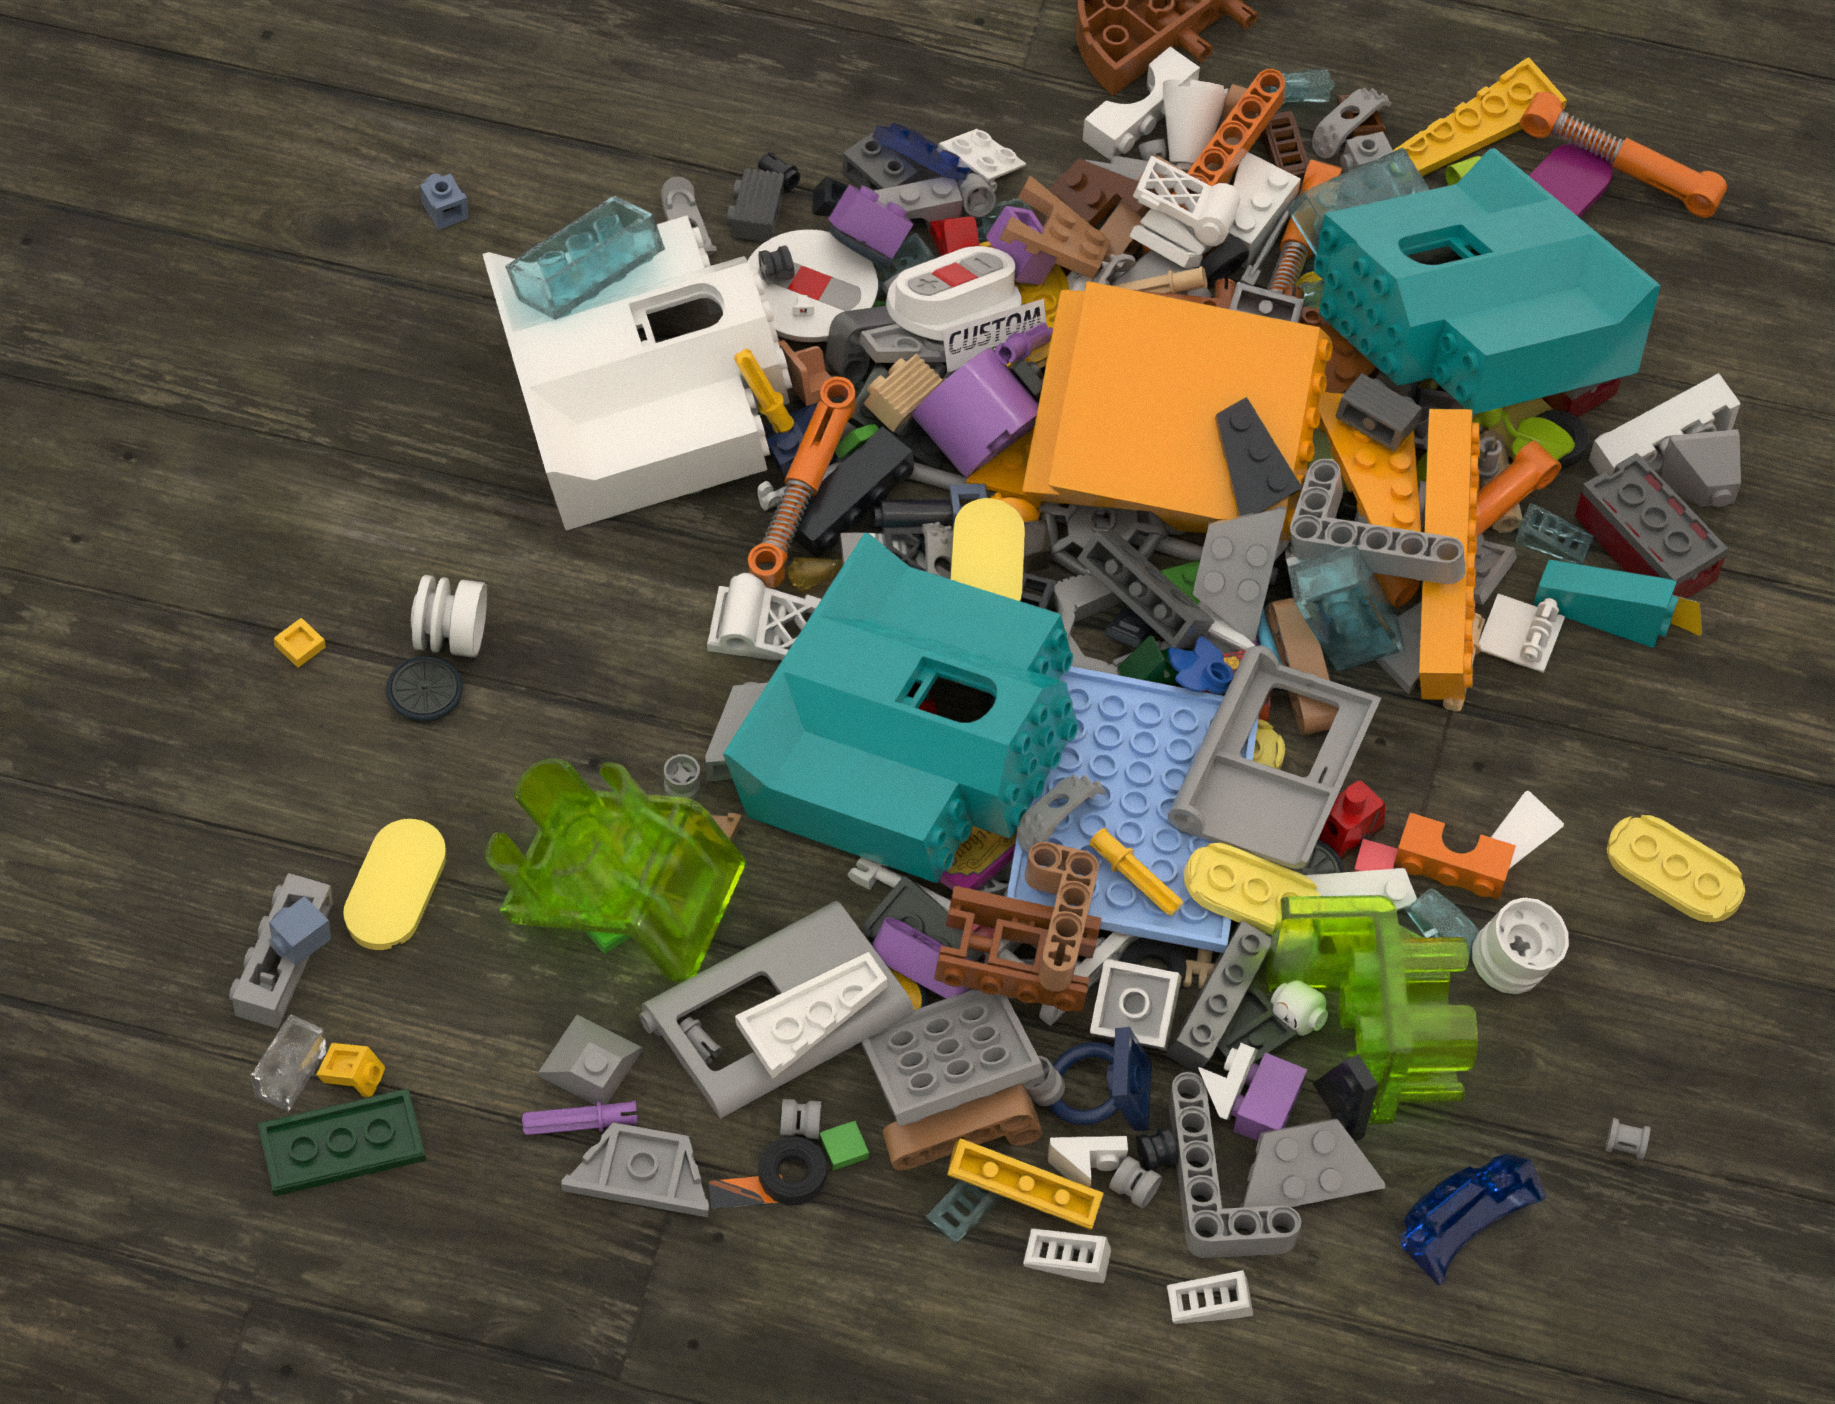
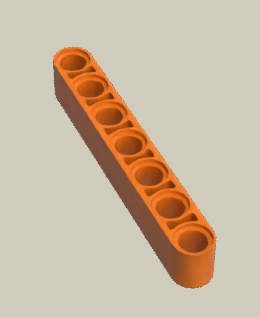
M1266 69L1256 76L1186 174L1210 186L1227 182L1284 102L1285 79L1279 71ZM1266 86H1274L1278 90L1273 93H1267L1262 89ZM1250 111L1259 114L1255 119H1248L1243 115ZM1230 137L1241 140L1236 145H1229L1225 142ZM1212 163L1222 166L1217 171H1210L1206 167ZM1178 204L1181 208L1189 211L1185 204ZM1142 244L1144 256L1151 249Z

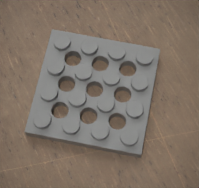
M977 989L916 1009L913 1014L860 1042L899 1127L908 1123L918 1122L925 1117L944 1110L954 1109L972 1100L993 1095L995 1092L1014 1085L1027 1083L1031 1079L1044 1075L1042 1063L1008 997L999 994L988 995Z

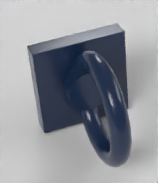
M1130 1027L1115 1028L1114 1047L1099 1042L1080 1044L1064 1052L1053 1063L1055 1070L1062 1077L1073 1064L1082 1059L1096 1057L1111 1063L1107 1069V1084L1111 1095L1110 1098L1100 1106L1089 1110L1071 1108L1060 1098L1056 1103L1048 1106L1061 1120L1074 1125H1091L1106 1120L1121 1109L1134 1131L1149 1130L1152 1062Z

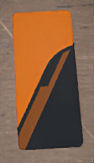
M759 1176L714 1180L708 1183L710 1203L713 1209L778 1203L765 1193L759 1181Z

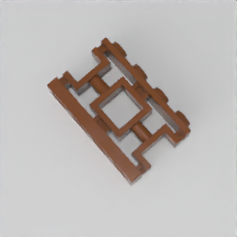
M954 885L945 926L964 931L960 949L941 945L934 975L936 981L944 982L952 987L963 986L981 990L988 995L999 994L1013 997L1025 1003L1036 1002L1055 1006V1008L1061 1011L1082 1012L1090 978L1073 974L1070 986L1059 992L1045 989L1040 984L1038 973L1054 907ZM1091 915L1087 916L1079 956L1093 959L1102 918ZM973 924L995 928L993 939L971 934ZM1006 939L1037 946L1034 965L997 958L1000 940ZM967 949L989 953L988 963L983 964L965 960ZM1055 959L1054 965L1061 966L1063 960Z

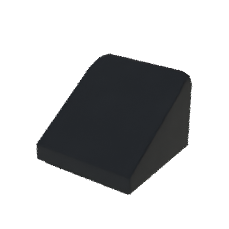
M826 176L813 190L812 213L819 216H830L848 185Z

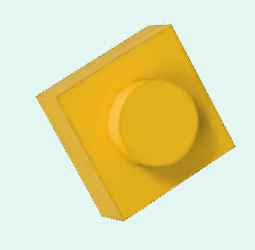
M302 618L274 637L275 647L297 668L326 648L325 639Z

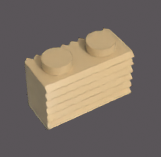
M915 354L907 362L900 358L889 369V377L885 379L880 375L867 388L870 395L863 404L893 433L911 419L913 412L921 402L944 382V379H941L939 374H935L934 369H930L929 364H925L924 359H920L918 354Z

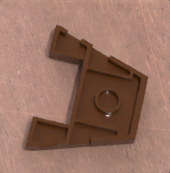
M1079 158L1049 189L1052 194L1094 228L1122 199L1142 218L1151 209L1139 203L1138 199L1133 197L1139 181ZM1146 189L1156 195H1159L1155 189ZM1033 208L1036 218L1043 227L1047 216ZM1060 266L1066 277L1072 272V270Z

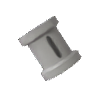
M1613 1118L1607 1135L1605 1151L1612 1152L1615 1149L1635 1154L1637 1159L1643 1160L1648 1146L1651 1127L1644 1126L1641 1129L1619 1123V1119Z

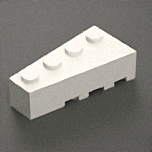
M1718 373L1620 427L1600 435L1594 440L1589 461L1599 475L1606 472L1611 476L1614 474L1615 466L1618 463L1638 453L1655 472H1659L1671 435L1732 430L1741 403Z

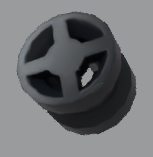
M786 245L779 246L773 252L767 250L759 251V266L762 277L767 285L775 283L778 278L789 280L795 277L792 256Z
M1167 1127L1158 1129L1156 1134L1152 1136L1146 1134L1136 1136L1137 1152L1146 1171H1155L1159 1165L1164 1163L1168 1166L1178 1163L1177 1147Z

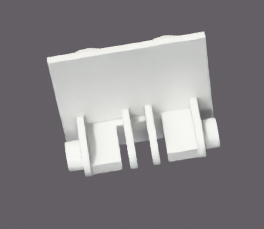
M978 129L956 136L938 145L943 149L939 154V159L942 160L944 167H947L960 178L967 174L980 175L993 192L997 188L995 178L1026 166L1024 161L1016 157L1015 152L1002 147L992 140L988 133Z
M1498 594L1479 640L1481 651L1544 673L1565 616L1558 614L1557 602L1550 598L1540 602L1538 607Z

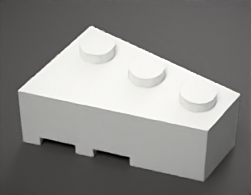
M1247 152L1238 167L1233 187L1239 192L1241 200L1227 237L1222 243L1224 244L1238 238L1246 245L1250 253L1241 265L1245 269L1248 268L1263 249L1287 207L1294 199L1297 201L1301 181L1300 178Z

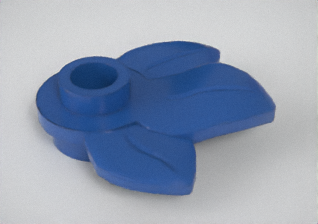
M1199 636L1193 652L1170 647L1168 650L1170 664L1179 672L1175 680L1181 686L1195 692L1208 690L1214 694L1226 693L1233 679V671L1224 662L1221 651L1208 639Z

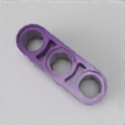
M890 917L885 918L872 946L888 967L946 999L971 989L963 986L952 987L934 979L941 945H946L900 920Z

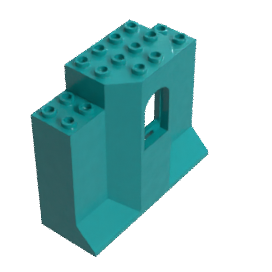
M1495 148L1489 149L1457 184L1325 213L1313 270L1325 282L1318 313L1325 321L1397 386L1432 378L1464 408L1472 410V415L1638 373L1661 286ZM1449 246L1463 259L1439 265H1426L1416 262L1406 255ZM1475 249L1480 255L1474 256L1469 250Z
M864 532L723 752L747 817L938 883L944 871H948L951 868L955 853L960 844L969 838L972 826L1011 839L1017 827H1020V820L1029 809L1033 800L1042 794L1045 780L1052 769L1054 770L1058 767L1062 752L1068 741H1072L1078 731V721L1076 720L1067 683L1060 680L1063 673L1069 671L1073 662V654L1069 647L1067 632L1065 631L1061 614L909 567L871 534ZM937 677L990 693L996 698L990 711L979 720L971 723H959L918 709ZM914 683L921 684L913 698L907 696Z

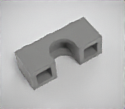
M954 175L874 190L879 195L878 200L888 205L892 201L907 210L905 216L909 220L923 218L928 231L930 221L962 217L963 199Z

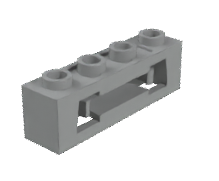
M288 873L283 886L278 885L272 897L273 908L269 917L264 916L258 928L259 939L255 948L250 947L244 959L245 970L241 979L236 978L230 989L229 999L233 1001L235 1016L278 1029L310 955L297 965L287 956H284L277 968L279 978L275 985V975L269 974L277 957V953L269 942L271 938L269 922L280 909L290 907L304 896L327 918L333 905L330 885Z

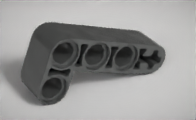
M886 306L844 311L834 317L829 329L825 362L837 376L850 380L852 384L859 383L864 379L868 372L870 356L859 343L860 333L897 324L888 314Z

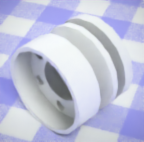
M424 575L420 581L418 592L415 595L411 612L413 648L424 651L430 639L432 652L438 653L446 637L449 638L452 655L475 658L481 647L487 609L486 584L483 582L461 580L455 595H451L448 578L442 577L436 589L434 576Z
M1531 898L1512 900L1476 935L1472 945V960L1478 974L1489 986L1502 993L1517 995L1528 992L1565 957L1569 947L1568 930L1562 917L1544 902Z

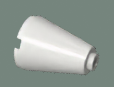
M1180 79L1165 80L1162 89L1170 163L1188 172L1215 134L1229 89H1224V86L1197 80H1190V83H1184L1183 86H1179Z

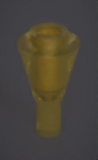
M794 557L792 565L788 567L789 580L793 586H797L799 591L803 592L839 573L843 567V559L830 560Z

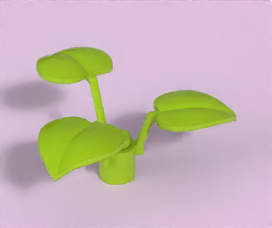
M1502 408L1474 414L1473 423H1479V426L1487 428L1503 421L1510 436L1516 438L1512 443V453L1514 456L1532 441H1537L1556 460L1570 453L1575 447L1573 439L1564 429L1544 418H1525L1520 422L1518 431H1516L1508 418V412L1503 411ZM1427 452L1421 457L1417 465L1418 484L1420 480L1426 482Z

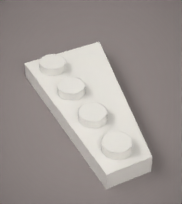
M1405 868L1305 875L1318 887L1316 891L1320 897H1324L1327 907L1325 920L1317 932L1306 940L1293 942L1277 937L1276 940L1280 950L1283 951L1323 937L1324 928L1333 925L1342 927L1346 925L1347 921L1358 917L1367 922L1414 906L1418 903Z
M867 952L736 1015V1025L773 1079L888 987L887 977L870 953Z

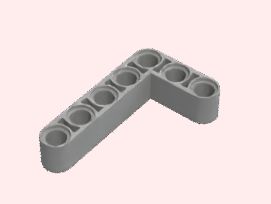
M1320 459L1311 464L1290 525L1293 552L1299 560L1442 584H1454L1464 577L1466 569L1464 547L1457 538L1335 519L1343 496L1340 467L1338 463L1331 459Z
M1185 1072L1176 1076L1170 1093L1169 1112L1172 1136L1179 1158L1176 1168L1188 1250L1198 1258L1272 1255L1290 1252L1297 1243L1301 1228V1218L1295 1209L1283 1205L1222 1209L1206 1085L1199 1075L1192 1072ZM1189 1093L1195 1098L1185 1099L1180 1094ZM1194 1127L1199 1132L1189 1133L1184 1128ZM1198 1161L1202 1163L1204 1167L1196 1168L1191 1166L1188 1162ZM1203 1196L1208 1199V1202H1198L1193 1197ZM1283 1226L1290 1232L1280 1233L1274 1227ZM1236 1229H1247L1252 1234L1247 1236L1237 1233ZM1202 1230L1208 1231L1213 1237L1205 1238L1197 1232Z

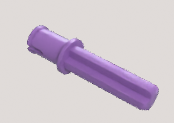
M1042 322L1023 333L1010 335L1006 342L1000 343L996 347L995 357L1004 365H1007L1009 362L1011 364L1015 360L1027 358L1031 351L1051 341L1050 335L1053 333V327L1048 328L1046 323Z
M636 1100L604 1105L601 1104V1101H597V1105L525 1112L522 1116L523 1131L526 1135L596 1128H599L600 1132H604V1128L609 1127L612 1123L637 1126V1115L621 1116L622 1112L637 1111Z

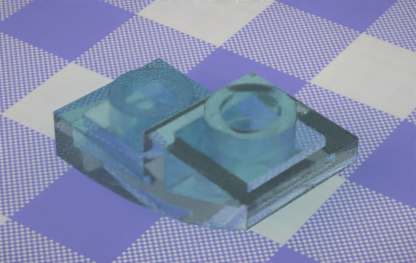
M1429 888L1405 908V911L1424 936L1429 938L1435 935L1456 964L1464 961L1472 954V945L1480 930L1458 907L1433 888Z

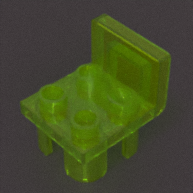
M547 758L531 765L520 776L514 788L515 800L539 827L526 856L505 833H493L485 850L487 863L509 887V892L499 911L512 924L631 935L669 981L684 982L697 975L745 868V858L700 803L685 797L647 795L625 767L618 763L604 762L599 771L600 775L614 792L592 790L574 767L563 759Z
M1383 895L1289 896L1281 898L1265 967L1267 990L1275 992L1281 984H1288L1291 981L1299 980L1319 992L1339 991L1342 1029H1355L1356 1050H1348L1346 1059L1359 1054L1378 1083L1369 1124H1393L1399 1103L1462 1102L1464 1100L1465 1087L1463 1083L1457 1082L1455 1071L1470 1070L1475 1065L1478 1048L1476 1012L1469 1005H1448V995L1451 981L1450 972H1463L1468 966L1469 956L1465 938L1421 937L1398 924L1397 909L1394 902Z

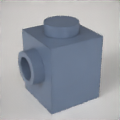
M305 896L290 907L280 909L269 922L271 932L270 945L280 957L287 956L295 965L331 940L329 920Z

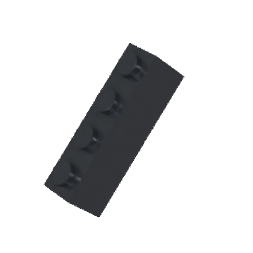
M882 426L821 482L817 494L811 496V499L808 500L809 504L805 505L806 510L803 511L804 515L800 516L802 520L798 521L800 525L796 527L797 532H793L795 536L792 539L815 558L824 551L831 550L839 541L841 533H845L849 528L852 529L859 525L864 514L874 505L877 506L879 500H885L889 491L898 483L902 484L910 478L915 469L913 451Z

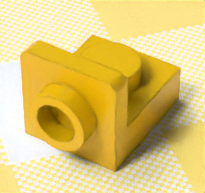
M332 1043L316 1075L323 1083L354 1086L364 1098H369L373 1096L381 1081L385 1066L367 1046Z

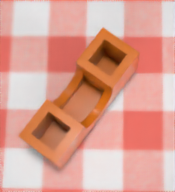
M1414 813L1409 814L1393 867L1405 868L1408 874L1422 875L1435 879L1446 886H1457L1473 891L1481 897L1500 899L1516 845L1480 835L1474 850L1463 854L1455 853L1449 850L1442 841L1445 823Z

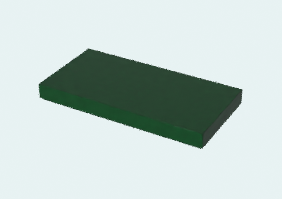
M409 1088L257 1123L274 1196L426 1161Z

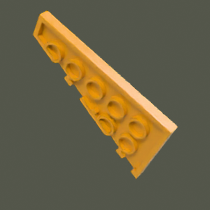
M1329 392L1321 394L1318 407L1321 417L1318 427L1321 433L1326 434L1331 444L1330 452L1334 461L1340 467L1343 480L1349 492L1353 491L1358 501L1356 507L1360 516H1365L1368 524L1421 532L1414 430L1396 451H1391L1390 447L1385 448L1384 444L1373 441L1372 437H1367L1366 434H1361L1360 430L1349 427L1348 423L1337 420L1336 413L1343 394Z

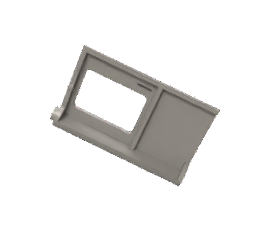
M1265 646L1249 647L1245 651L1168 813V820L1177 829L1212 842L1231 845L1294 869L1305 867L1381 697L1317 677L1314 674H1308L1280 665L1273 651ZM1273 688L1285 689L1338 708L1337 715L1307 777H1300L1243 758L1240 755Z
M833 901L642 1003L643 1012L639 1014V1019L649 1034L654 1032L658 1037L663 1036L682 1066L721 1119L913 1014L914 1009L904 988L838 901ZM869 952L887 977L888 987L773 1079L755 1052L719 1071L710 1070L677 1023L679 1018L760 975L766 976L779 994H782Z

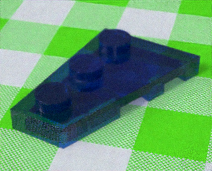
M892 123L891 127L876 126L872 138L946 178L966 180L970 167L960 161L961 157L957 154L943 150L915 130L908 129L900 124Z

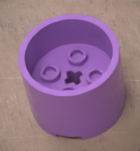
M990 347L973 357L942 382L921 402L913 412L912 417L958 471L967 478L1035 426L1039 403L1008 366L1001 364L995 357V351Z

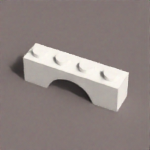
M1169 47L1149 64L1146 87L1150 91V95L1132 104H1117L1105 101L1084 119L1082 141L1109 160L1113 156L1127 153L1133 147L1135 141L1142 135L1151 133L1156 124L1165 117L1163 82L1165 80L1180 79L1179 86H1183L1184 83H1190V80L1198 81L1200 67L1172 47Z

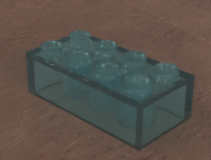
M1402 147L1305 190L1287 211L1316 256L1325 213L1430 190V188Z
M614 195L505 265L518 300L557 320L569 315L574 308L586 300L598 296L600 291L612 283L621 281L638 266L650 262L665 247L653 214Z
M1357 545L1339 548L1333 553L1317 558H1307L1298 564L1288 566L1294 603L1337 671L1405 651L1398 616Z

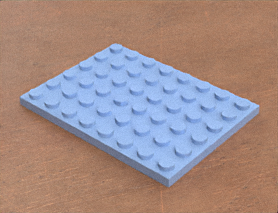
M1071 666L1067 673H1063L1060 680L1067 683L1076 720L1078 721V731L1072 741H1068L1062 752L1058 767L1051 770L1045 780L1042 794L1033 800L1029 809L1063 779L1072 777L1073 774L1079 779L1085 775L1092 783L1095 780L1100 781L1102 787L1107 790L1105 795L1097 793L1092 799H1085L1054 827L1055 831L1049 836L1047 841L1087 851L1097 858L1099 870L1088 915L1102 918L1100 929L1224 953L1228 946L1231 919L1200 906L1191 897L1184 883V867L1193 852L1200 847H1207L1208 844L1215 842L1183 832L1174 827L1168 820V813L1224 696L1202 691L1195 692L1186 688ZM1258 718L1240 754L1243 758L1252 761ZM1066 798L1055 799L1049 804V807H1062L1069 800ZM1106 828L1125 848H1132L1134 850L1133 856L1182 899L1183 904L1174 915L1166 914L1119 870L1113 872L1111 870L1112 865L1089 846L1090 840L1100 829ZM1016 837L1006 897L1054 907L1057 895L1038 891L1026 883L1025 868L1029 852L1021 848Z

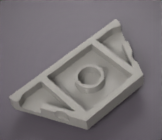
M1283 506L1261 513L1241 515L1231 520L1224 519L1209 523L1192 594L1252 642H1255L1287 510V507Z
M1335 1118L1260 1133L1255 1150L1257 1154L1256 1159L1250 1168L1247 1179L1249 1184L1244 1202L1240 1204V1208L1280 1205L1294 1207L1384 1189L1385 1182L1339 1120Z
M612 1123L601 1135L600 1142L592 1146L584 1154L581 1164L570 1176L567 1174L561 1183V1188L564 1192L708 1217L709 1215L708 1200L705 1198L702 1188L698 1166L694 1161L689 1136Z

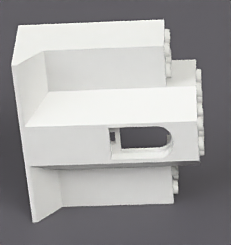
M688 215L533 262H525L490 252L483 254L545 471L566 531L767 470L764 456L770 455V451L765 438L760 415H758V400L735 363V354L743 349L751 350L774 391L782 394L784 405L790 403L787 389L793 387L787 370L788 366L784 352L778 343L779 339L773 322L772 311L769 302L766 301L760 275L757 274L756 268L750 269L745 256L711 266L708 255L704 250L699 228H691ZM700 298H705L710 315L723 312L719 322L711 327L658 343L655 342L647 314ZM644 328L647 340L640 341L637 329Z

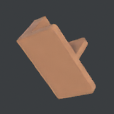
M785 340L778 341L787 362L792 389L806 406L818 403L821 386L826 380L831 378L825 370L822 350L818 346H813L793 352Z

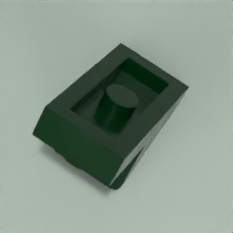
M1152 635L1147 637L1117 667L1119 676L1171 686L1179 684L1175 680L1179 672L1172 667L1168 658L1169 648L1160 650Z

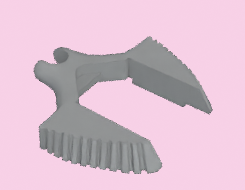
M1089 574L1084 576L1077 575V577L1072 576L1070 579H1063V582L1058 581L1055 584L1051 601L1055 605L1057 613L1061 614L1064 628L1067 632L1069 647L1073 654L1071 666L1119 675L1117 667L1131 653L1113 660V663L1108 665L1105 661L1084 656L1071 635L1075 622L1123 601L1094 574L1091 576ZM1160 640L1156 641L1160 650L1172 647L1166 640L1160 642Z

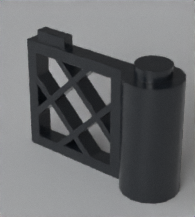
M949 498L879 500L877 507H872L871 524L873 528L878 529L879 534H882L883 545L909 567L926 572V569L911 560V558L918 551L926 555L925 536L922 532L923 524L939 522L942 526L947 527L950 525L952 527V505ZM892 540H905L913 547L904 555L893 547ZM937 558L935 560V568L940 565L951 573V564L947 559Z

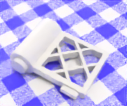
M1153 156L1147 162L1133 194V197L1138 199L1139 203L1155 211L1158 209L1193 227L1197 240L1207 246H1217L1224 242L1241 200L1239 192L1232 185L1218 183L1210 186ZM1155 171L1164 175L1165 178H1159ZM1167 188H1173L1177 194L1171 195ZM1186 188H1189L1197 192L1198 194H1189ZM1146 189H1155L1159 195H1156ZM1178 204H1185L1189 211L1181 208Z
M742 573L735 576L730 581L719 643L721 647L732 653L746 654L752 651L783 660L796 638L792 639L782 625L794 620L802 631L807 623L802 615L807 612L813 613L821 599L806 595L803 599L767 588L763 581L751 573ZM770 602L782 604L789 614L777 619L770 609ZM775 630L784 644L777 647L764 643L765 634Z

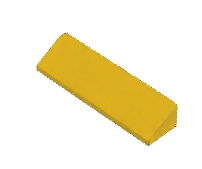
M961 1138L954 1145L947 1173L948 1176L1090 1230L1093 1228L1104 1194Z

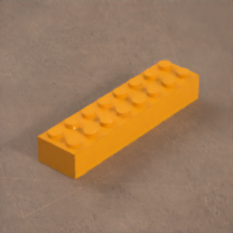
M1429 409L1424 533L1450 536L1461 541L1464 547L1466 569L1464 577L1454 584L1423 581L1419 665L1422 699L1444 700L1452 698L1454 700H1465V689L1472 688L1473 685L1472 654L1474 653L1473 621H1475L1474 588H1476L1475 556H1477L1476 523H1478L1477 491H1479L1478 459H1480L1479 423H1473L1472 410Z

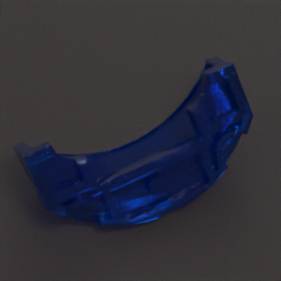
M1503 1154L1493 1157L1483 1167L1472 1168L1469 1166L1437 1184L1435 1188L1418 1200L1403 1220L1407 1229L1399 1234V1242L1402 1249L1438 1286L1442 1285L1446 1281V1273L1452 1260L1475 1235L1502 1217L1526 1206L1541 1202L1547 1197L1532 1161L1514 1155Z

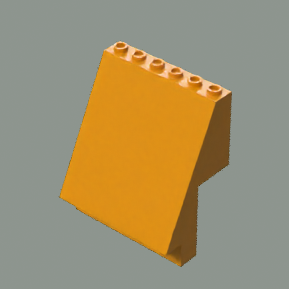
M1090 281L1086 282L1085 291L1061 290L1022 492L1034 501L1152 511L1176 531L1207 533L1209 523L1238 518L1236 502L1230 486V476L1226 459H1224L1215 416L1245 397L1252 404L1303 488L1308 462H1311L1314 457V443L1312 440L1314 429L1318 428L1321 414L1318 407L1320 396L1324 394L1327 385L1325 368L1326 362L1331 359L1333 352L1331 338L1320 327ZM1302 489L1266 510H1273L1275 507L1280 506L1287 507L1279 540L1292 541L1290 525Z

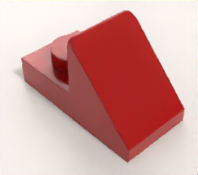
M973 216L930 221L929 233L941 256L962 248L979 246L976 220Z

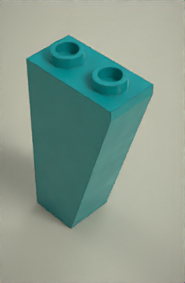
M1549 560L1539 583L1533 606L1538 607L1539 603L1544 602L1547 598L1553 599L1557 602L1559 615L1654 648L1658 635L1666 637L1679 597L1673 596L1677 581Z

